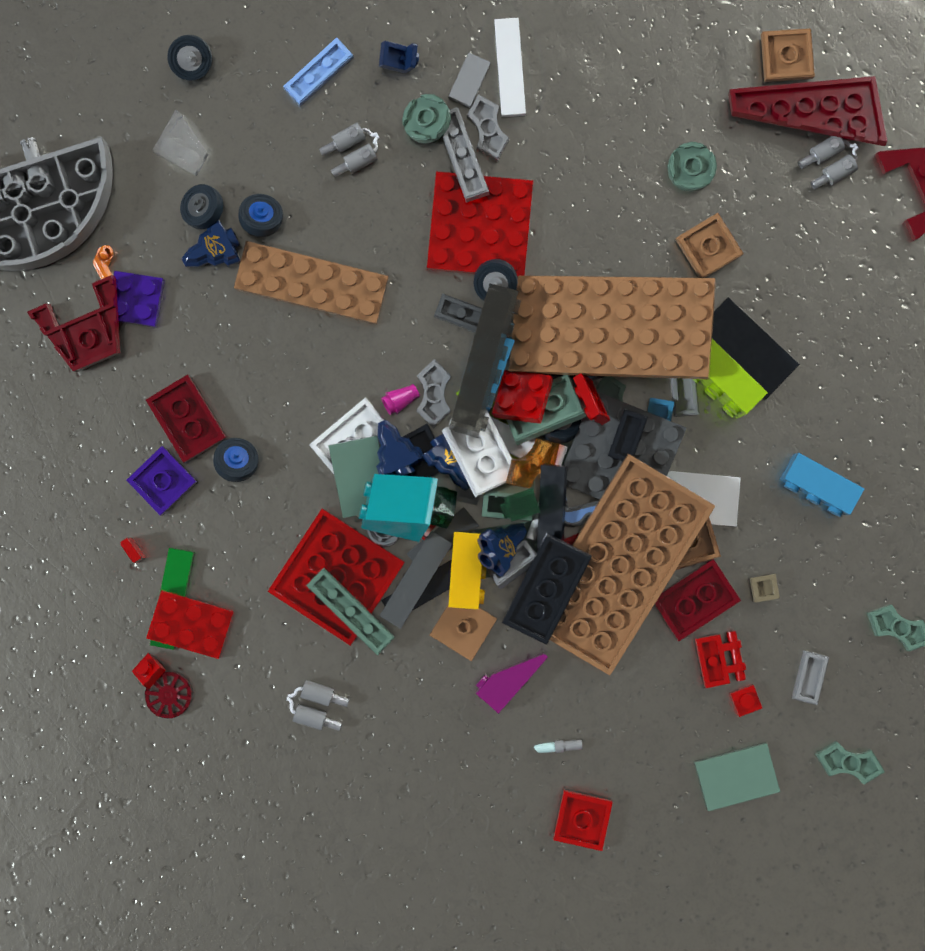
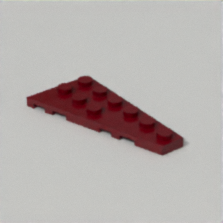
M875 76L729 89L728 96L731 116L880 146H886L887 144Z

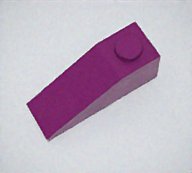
M542 652L495 671L489 677L485 674L475 685L478 687L476 694L499 714L548 656Z

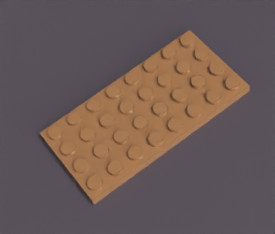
M517 276L518 286L512 340L515 341L510 353L509 372L551 375H578L582 373L585 376L709 379L716 288L715 278Z
M627 454L572 544L591 554L592 558L550 640L606 674L611 675L712 513L715 505L634 456Z

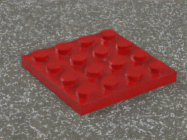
M436 171L427 270L475 274L478 267L484 262L500 259L509 263L516 271L518 277L525 276L533 180L484 176L489 195L466 202L456 173Z
M322 508L267 592L351 646L357 635L306 585L325 568L372 614L405 562Z

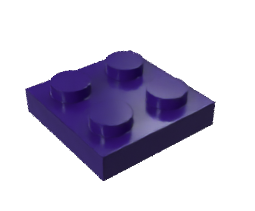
M114 271L117 284L118 321L157 328L165 280L158 277Z
M161 446L126 480L160 516L165 514L197 483L196 479L164 446Z

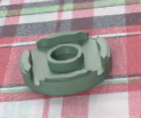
M433 94L420 95V98L409 102L404 110L402 122L407 134L418 143H431L437 141L445 134L450 125L451 114L443 99Z
M688 142L680 145L671 154L667 166L669 178L673 184L681 190L690 192L699 191L708 186L714 178L717 169L715 155L707 146L697 142Z

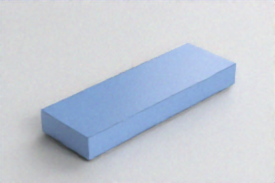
M335 38L283 87L301 106L350 62L354 56L338 38Z

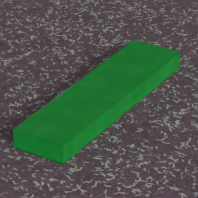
M169 548L161 590L186 597L195 552ZM154 640L150 641L151 646L176 649V647Z

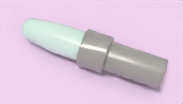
M558 740L534 746L538 753H563L564 751L583 750L582 740Z

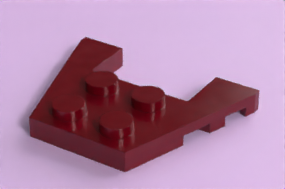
M925 147L877 152L875 158L883 175L905 165L908 167L925 205ZM925 212L904 221L913 241L925 233Z
M113 275L92 283L100 305L99 309L62 325H58L51 304L46 303L27 311L30 318L35 320L41 332L51 340L56 351L74 372L120 354L116 277Z

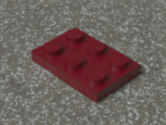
M188 374L146 399L147 404L183 463H187L227 438Z
M711 559L662 591L654 606L677 641H681L741 600L715 560Z

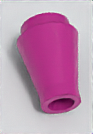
M412 384L386 392V395L381 399L387 412L392 415L401 412L411 402L419 398L420 395L415 385Z

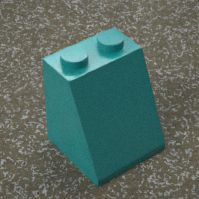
M374 474L371 482H366L363 496H366L367 500L366 505H361L359 519H362L361 528L419 542L430 526L438 479L432 477Z

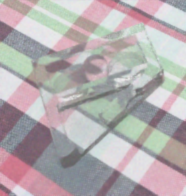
M175 110L152 151L197 176L208 154L179 111Z

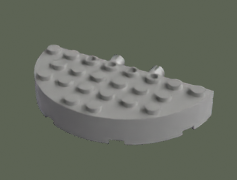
M102 137L40 156L36 138H27V143L25 139L20 141L26 161L0 169V270H30L56 262L77 249L94 231L107 207L113 176L109 145Z

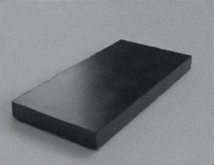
M729 297L714 311L712 339L768 392L762 398L765 401L800 364Z
M546 533L502 623L547 645L592 555Z

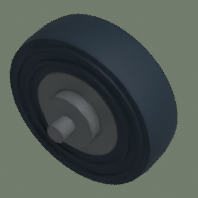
M205 184L195 185L190 188L183 196L180 205V213L183 220L196 229L211 227L219 220L223 212L222 196L216 189Z

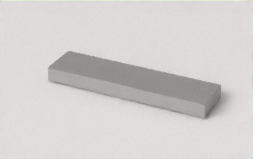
M456 107L450 109V125L442 137L465 201L469 202L489 195V190L459 108Z

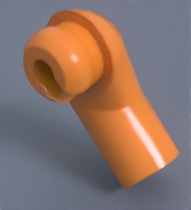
M109 245L100 247L93 260V266L100 279L112 275L108 267L113 257V249Z

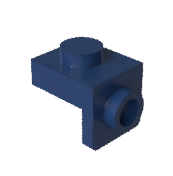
M389 41L382 42L379 67L401 73L411 71L417 66L419 61L418 45L412 43L409 46H404Z

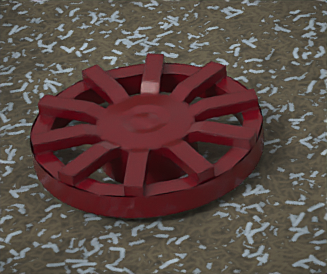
M168 671L160 676V678L163 677V687L157 681L154 683L159 692L150 691L148 688L145 690V701L150 711L158 717L167 719L183 714L188 709L192 700V689L188 680L179 673ZM167 676L174 677L171 685H168ZM180 679L184 685L177 688L175 684ZM184 688L187 689V696L179 695V691ZM150 695L158 696V699L151 702ZM178 699L187 700L184 707L178 703ZM161 702L162 704L157 711L153 705ZM172 704L180 709V711L173 714ZM165 705H168L169 714L162 713Z

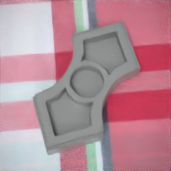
M478 94L467 114V118L474 123L479 133L476 150L498 162L509 142V137L498 126L497 113L500 106Z
M434 359L417 375L423 385L424 396L422 403L416 410L433 428L451 412L446 404L444 392L448 381L452 377Z

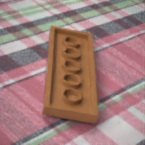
M246 241L234 289L377 325L389 277Z

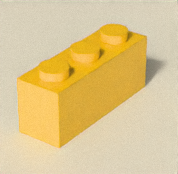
M454 532L448 607L479 609V604H484L485 589H480L481 579H486V567L478 559L481 549L477 539H479L480 534Z

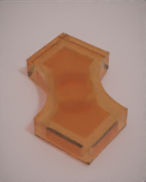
M536 438L532 449L525 456L519 459H511L506 484L524 488L532 487L535 478L541 472L542 464L555 465L560 444Z

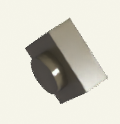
M776 574L749 578L755 603L780 599Z

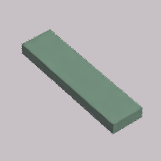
M325 568L306 585L375 654L379 655L395 638Z

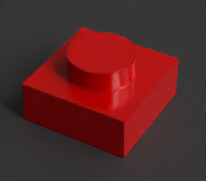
M147 653L132 670L141 684L148 689L166 671L155 656Z
M753 684L729 693L739 717L762 709Z

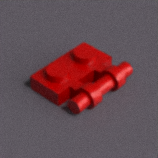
M736 631L726 632L728 638L726 643H722L720 634L695 638L705 688L730 684L729 673L734 672L736 681L746 680L744 672L746 664L742 662L740 652L742 645L741 640L737 638ZM730 650L733 664L727 665L724 651Z

